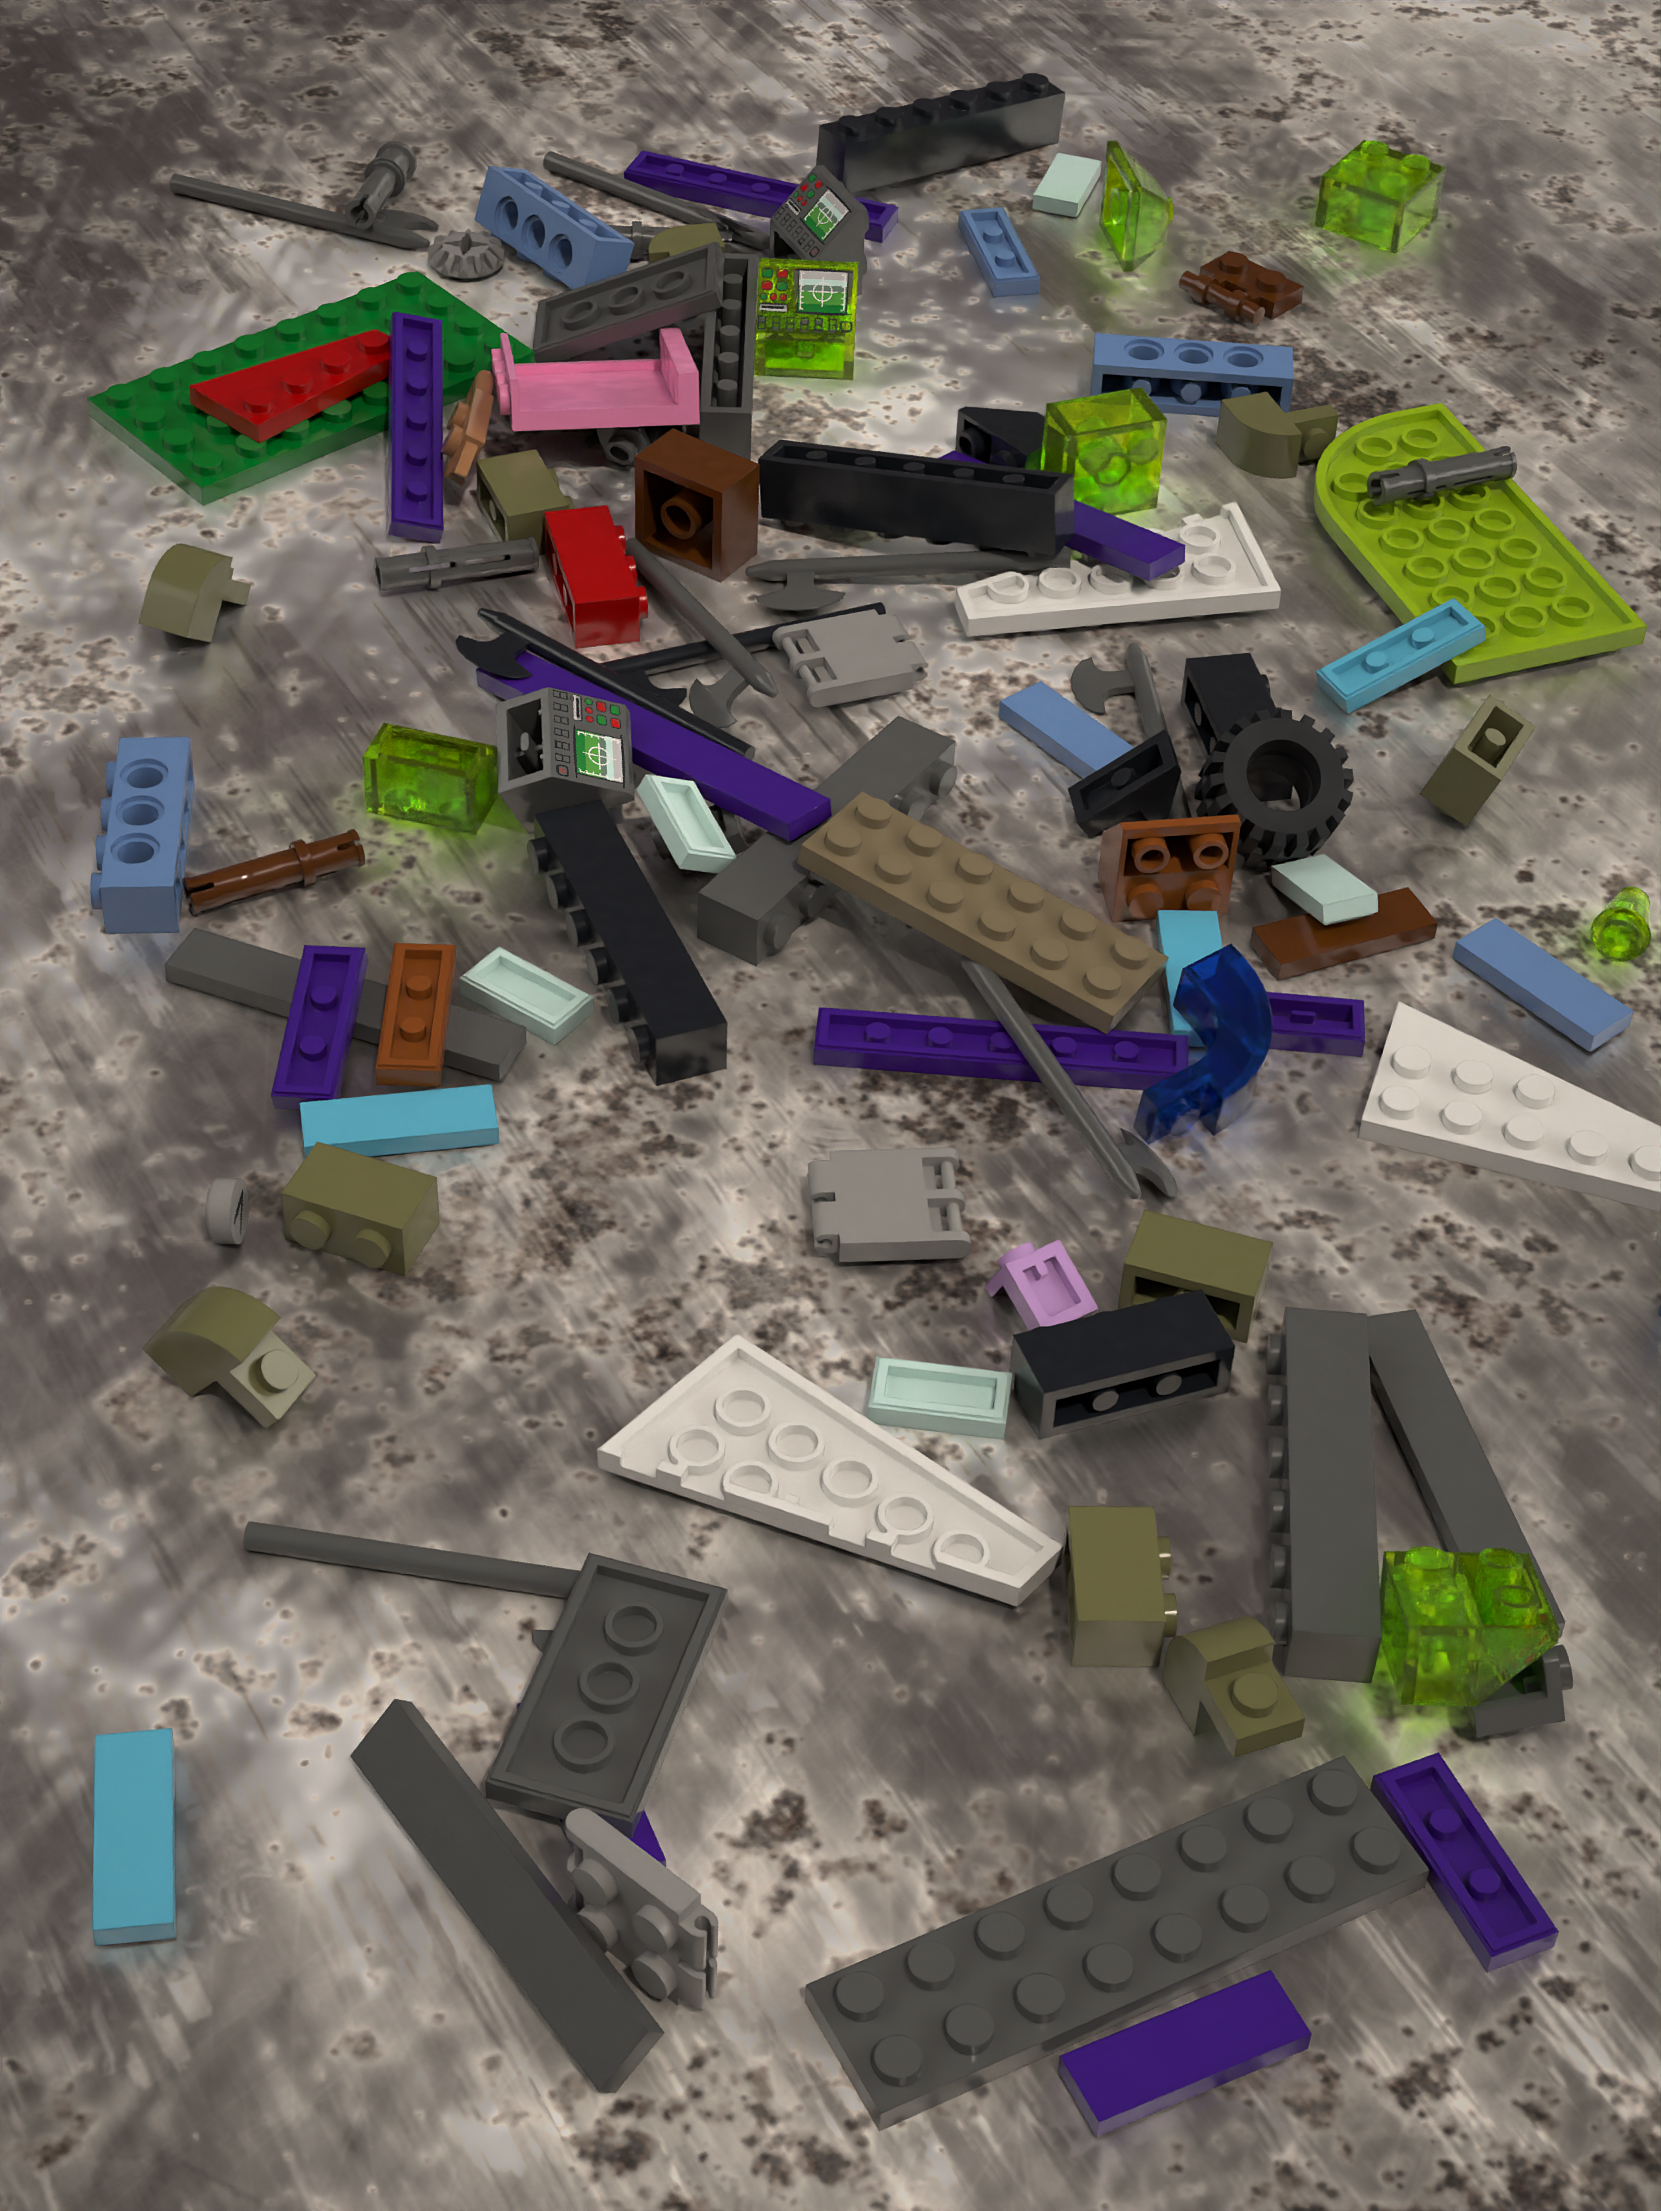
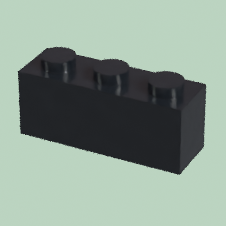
M1251 653L1186 658L1180 704L1205 760H1207L1224 732H1229L1232 725L1245 716L1250 721L1255 712L1268 709L1271 718H1274L1279 709H1282L1275 706L1270 695L1269 680L1265 674H1260ZM1255 769L1246 772L1249 787L1260 802L1291 799L1293 785L1284 776L1266 769Z
M1200 1289L1176 1296H1164L1155 1301L1114 1311H1103L1093 1316L1052 1326H1041L1013 1335L1009 1372L1012 1373L1011 1388L1038 1439L1041 1440L1228 1393L1235 1345L1203 1290Z

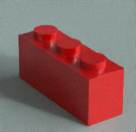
M607 505L544 512L545 557L575 648L639 642L640 619L648 618V600L645 587L637 586L635 559L633 555L626 556V538L623 526L614 525Z

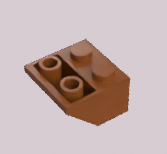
M1239 815L1121 822L1103 831L1098 880L1111 921L1153 920L1157 918L1158 910L1217 911V915L1227 914L1241 826Z

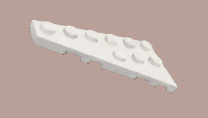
M1235 501L1222 505L1220 515L1203 520L1198 513L1181 518L1180 527L1166 532L1152 527L1148 528L1147 530L1185 545V562L1151 581L1144 580L1082 553V558L1070 561V568H1047L1024 576L1020 573L1009 571L957 587L955 607L967 637H993L1005 633L1046 632L1051 629L1081 626L1093 628L1103 624L1125 622L1148 623L1157 619L1201 618L1206 615L1234 612L1253 613L1257 610L1279 608L1281 589Z
M1398 1001L1361 1120L1359 1139L1661 1212V1126Z
M735 1334L597 1449L599 1469L1014 1606H1019L1062 1562L1063 1545L739 1334Z

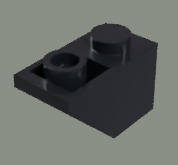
M967 406L958 409L955 451L991 465L1068 474L1072 434L1040 413Z

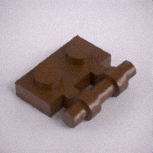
M1231 251L1201 266L1199 276L1190 271H1185L1179 280V287L1189 292L1192 300L1205 306L1213 304L1223 309L1225 316L1237 322L1246 320L1254 325H1258L1264 316L1273 320L1301 304L1304 286L1286 278L1283 273L1269 270L1250 261L1244 254Z

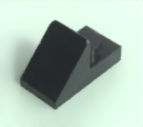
M1165 729L1068 788L1077 824L1089 838L1107 827L1119 823L1124 817L1137 809L1142 812L1148 821L1168 819L1182 771L1171 737Z

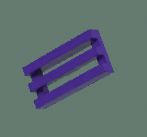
M1242 990L1239 1046L1355 1057L1363 1056L1365 1046L1364 1000Z

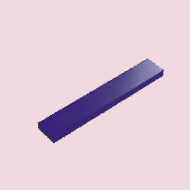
M641 151L624 171V179L675 198L771 218L799 186V184L648 151ZM855 197L865 206L869 216V229L865 232V239L883 243L898 222L899 207Z
M392 312L389 324L388 535L440 544L444 531L443 453H441L443 446L442 320Z
M955 450L939 457L940 459L987 464ZM1074 500L1075 534L1065 544L1066 547H1070L1073 550L1147 581H1151L1185 562L1184 544Z
M819 1007L813 1065L1042 1083L1000 1021ZM1032 1024L1075 1085L1183 1094L1187 1092L1189 1036L1111 1030L1107 1035L1096 1028Z

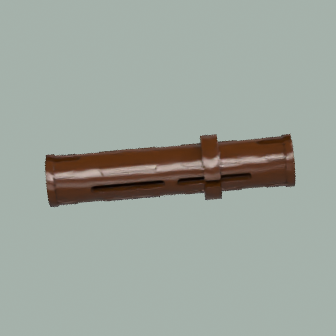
M351 829L346 833L308 844L300 839L290 842L289 849L197 876L182 878L184 895L186 899L191 898V902L188 903L189 909L193 915H197L205 910L300 883L303 888L315 885L316 878L356 866H364L366 861L362 844L357 846L355 842L360 840L359 835L355 829Z

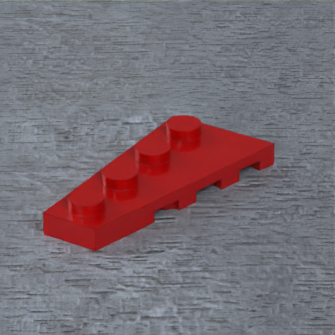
M373 329L190 385V403L257 443H261L389 377V336L377 329Z

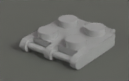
M872 609L782 626L776 629L772 635V640L779 650L786 651L791 659L789 668L794 677L803 679L808 688L806 697L813 707L843 705L850 701L880 695H894L901 691L913 689L914 682L923 680L928 676L924 669L928 667V663L913 641H906L910 639V635L894 613L878 615L876 610Z
M948 1147L830 1151V1160H815L808 1163L809 1173L807 1177L810 1206L813 1211L812 1225L815 1250L820 1253H838L839 1262L954 1259L969 1255L972 1250L970 1235L962 1230L960 1216L965 1210V1199L963 1192L956 1189L954 1172L959 1168L958 1153ZM935 1175H941L943 1189H937ZM941 1216H947L949 1231H943Z
M578 1808L571 1811L566 1817V1835L574 1843V1853L567 1860V1877L575 1885V1894L570 1897L568 1907L604 1953L609 1951L628 1966L639 1984L649 1994L658 1999H665L667 1997L677 2006L684 2001L693 2009L703 2010L705 2008V1991L708 1992L711 1999L717 1996V1916L701 1904V1894L592 1810Z

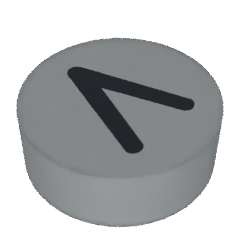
M218 1177L211 1183L206 1198L205 1220L208 1236L215 1244H241L246 1235L249 1218V1198L246 1183L242 1178Z

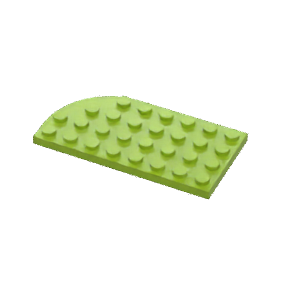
M1443 403L1396 411L1365 420L1341 433L1324 450L1317 465L1313 488V503L1316 514L1329 536L1400 621L1406 624L1454 598L1485 626L1486 641L1439 665L1440 669L1453 684L1471 682L1476 679L1509 672H1518L1523 669L1556 662H1565L1574 658L1602 652H1612L1617 649L1644 643L1647 625L1512 478L1438 492L1431 499L1420 502L1411 498L1380 506L1373 503L1374 499H1370L1367 491L1368 477L1373 472L1402 468L1407 466L1410 461L1421 458L1428 461H1438L1449 457L1486 451Z

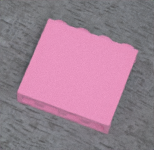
M679 327L659 328L660 359L514 364L508 333H500L501 349H491L492 374L495 379V391H497L500 416L509 415L512 431L700 424L699 372Z

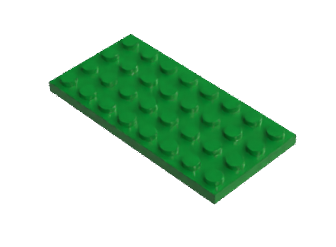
M419 271L406 272L399 275L397 279L376 287L364 288L353 296L334 303L323 304L316 310L296 318L281 320L275 326L254 334L242 335L234 342L216 349L198 352L192 358L172 366L157 368L141 378L125 384L113 385L107 391L87 398L89 416L204 506L388 430L389 377L261 443H257L190 403V385L373 329H377L389 336L392 312H400L442 320L444 407L467 397L478 372L488 370L492 373L491 349H501L500 333L507 332ZM508 334L514 364L535 363V352Z

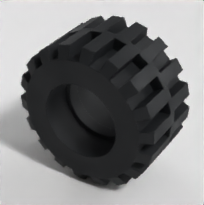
M1268 709L1255 712L1250 721L1245 716L1232 725L1229 732H1224L1198 774L1201 779L1195 786L1194 799L1202 802L1196 810L1197 817L1239 815L1241 826L1237 853L1245 857L1244 866L1255 869L1261 861H1266L1267 870H1271L1272 865L1304 859L1309 854L1313 856L1321 849L1346 816L1344 812L1351 805L1353 792L1347 789L1354 782L1353 769L1342 767L1348 759L1344 747L1335 749L1331 744L1335 735L1327 727L1321 733L1312 727L1315 719L1305 714L1300 721L1292 719V710L1279 709L1275 717L1271 718ZM1255 769H1266L1284 776L1294 786L1298 794L1300 809L1295 811H1278L1264 805L1251 791L1246 772Z

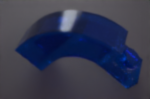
M1232 943L1182 969L1173 1006L1200 1037L1205 1047L1206 1055L1193 1065L1143 1090L1133 1128L1148 1145L1168 1134L1172 1136L1181 1135L1193 1127L1198 1120L1215 1136L1226 1129L1243 1113L1254 1096L1272 1039V1009L1267 992L1256 971Z

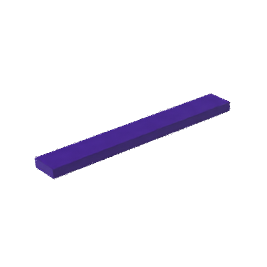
M527 651L516 657L515 661L528 670L532 676L508 678L481 668L475 669L478 686L505 700L551 687L625 704L630 711L633 764L657 776L694 781L705 800L789 842L832 816L830 798Z

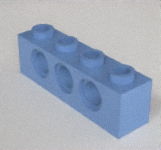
M488 166L474 220L491 232L490 237L501 239V243L512 246L517 250L516 255L519 258L539 265L544 269V276L566 284L571 290L627 271L634 242L528 170Z
M1095 333L1089 407L1219 417L1221 400L1267 392L1284 413L1289 412L1294 382L1293 347Z
M190 737L119 738L116 761H107L106 764L107 794L112 797L102 798L101 801L102 831L107 834L97 835L96 864L98 871H101V873L91 874L90 894L92 908L102 909L106 934L179 933L183 900L182 878L185 877L195 788Z

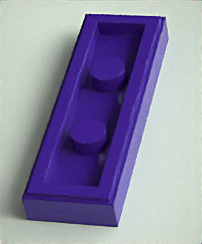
M304 945L271 1092L274 1109L300 1110L301 1102L340 1099L368 966L365 948Z
M1439 1752L1373 1775L1370 1791L1428 1867L1427 1881L1487 1973L1554 1948L1559 1931Z
M1269 1970L1062 2054L1059 2058L1058 2072L1094 2135L1099 2137L1307 2050L1312 2033L1273 1972Z

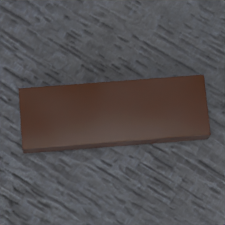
M1406 887L1379 894L1378 912L1374 913V915L1324 925L1311 914L1306 913L1253 927L1250 944L1275 977L1281 980L1435 939L1438 922L1410 888Z

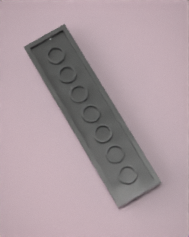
M1343 1755L808 1983L805 1988V2004L878 2130L881 2131L1425 1888L1429 1869Z

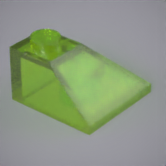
M1117 140L1107 141L1099 226L1123 272H1132L1165 245L1167 226L1172 225L1174 219V207L1172 199L1166 197L1157 179Z

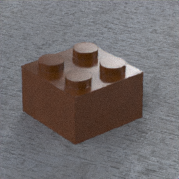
M672 428L635 456V539L639 540L650 553L721 583L757 554L760 464Z

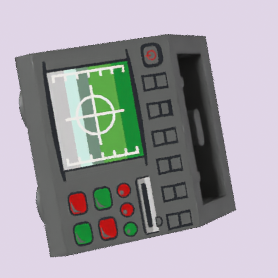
M824 165L815 166L770 219L769 261L777 270H788V277L785 279L797 292V286L794 281V269H833L852 271L853 285L852 289H850L848 283L849 296L862 295L863 275L867 271L864 239L865 232L869 229V216L865 206Z
M551 687L496 704L498 794L528 833L534 832V814L600 799L606 809L635 801L630 711L625 704Z

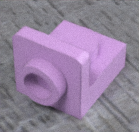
M1056 1240L1037 1250L1032 1242L1024 1243L1012 1249L998 1259L997 1263L1001 1269L985 1285L991 1298L1004 1292L1008 1293L1029 1331L1041 1326H1052L1089 1317L1099 1309L1060 1240Z

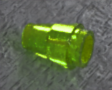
M1629 886L1619 890L1592 923V941L1598 952L1606 959L1614 962L1632 960L1643 954L1650 944V899L1647 893L1638 887Z

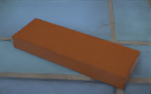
M394 943L375 1067L376 1085L440 1087L457 962L456 945Z

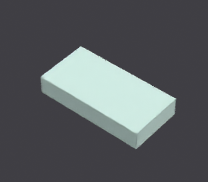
M1057 153L1033 195L1032 209L1077 218L1100 176L1101 161Z
M656 775L644 776L637 788V792L679 869L719 874L737 858L694 781Z
M1325 854L1271 866L1272 885L1324 925L1374 915V913L1378 912L1377 892Z
M497 947L459 978L461 995L512 1023L525 1026L527 1031L553 1045H556L594 1013L593 996L501 947Z
M876 1356L867 1418L879 1425L1004 1440L1012 1373Z

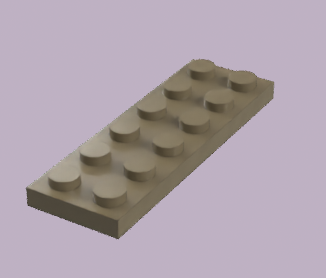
M863 791L808 838L800 848L797 864L976 963L991 969L996 974L1107 1035L1163 975L1169 958L1147 946L1142 940L1121 932L1097 919L1090 912L1077 908L1049 893L1037 883L1025 880L992 862L987 856L966 848L942 835L937 829L918 822L894 809L887 802L874 798Z

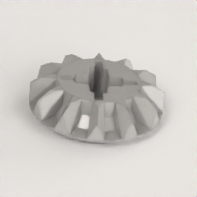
M469 228L465 232L450 230L448 236H436L434 243L428 246V260L431 267L437 272L455 279L471 280L487 276L497 271L505 260L501 239L490 237L486 231L475 233L471 232Z

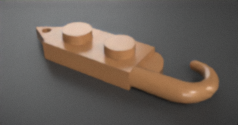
M482 370L475 376L465 402L459 401L446 427L450 431L441 449V453L448 456L443 476L461 485L467 478L486 439L494 402V396L492 395L495 386L494 376L488 370Z

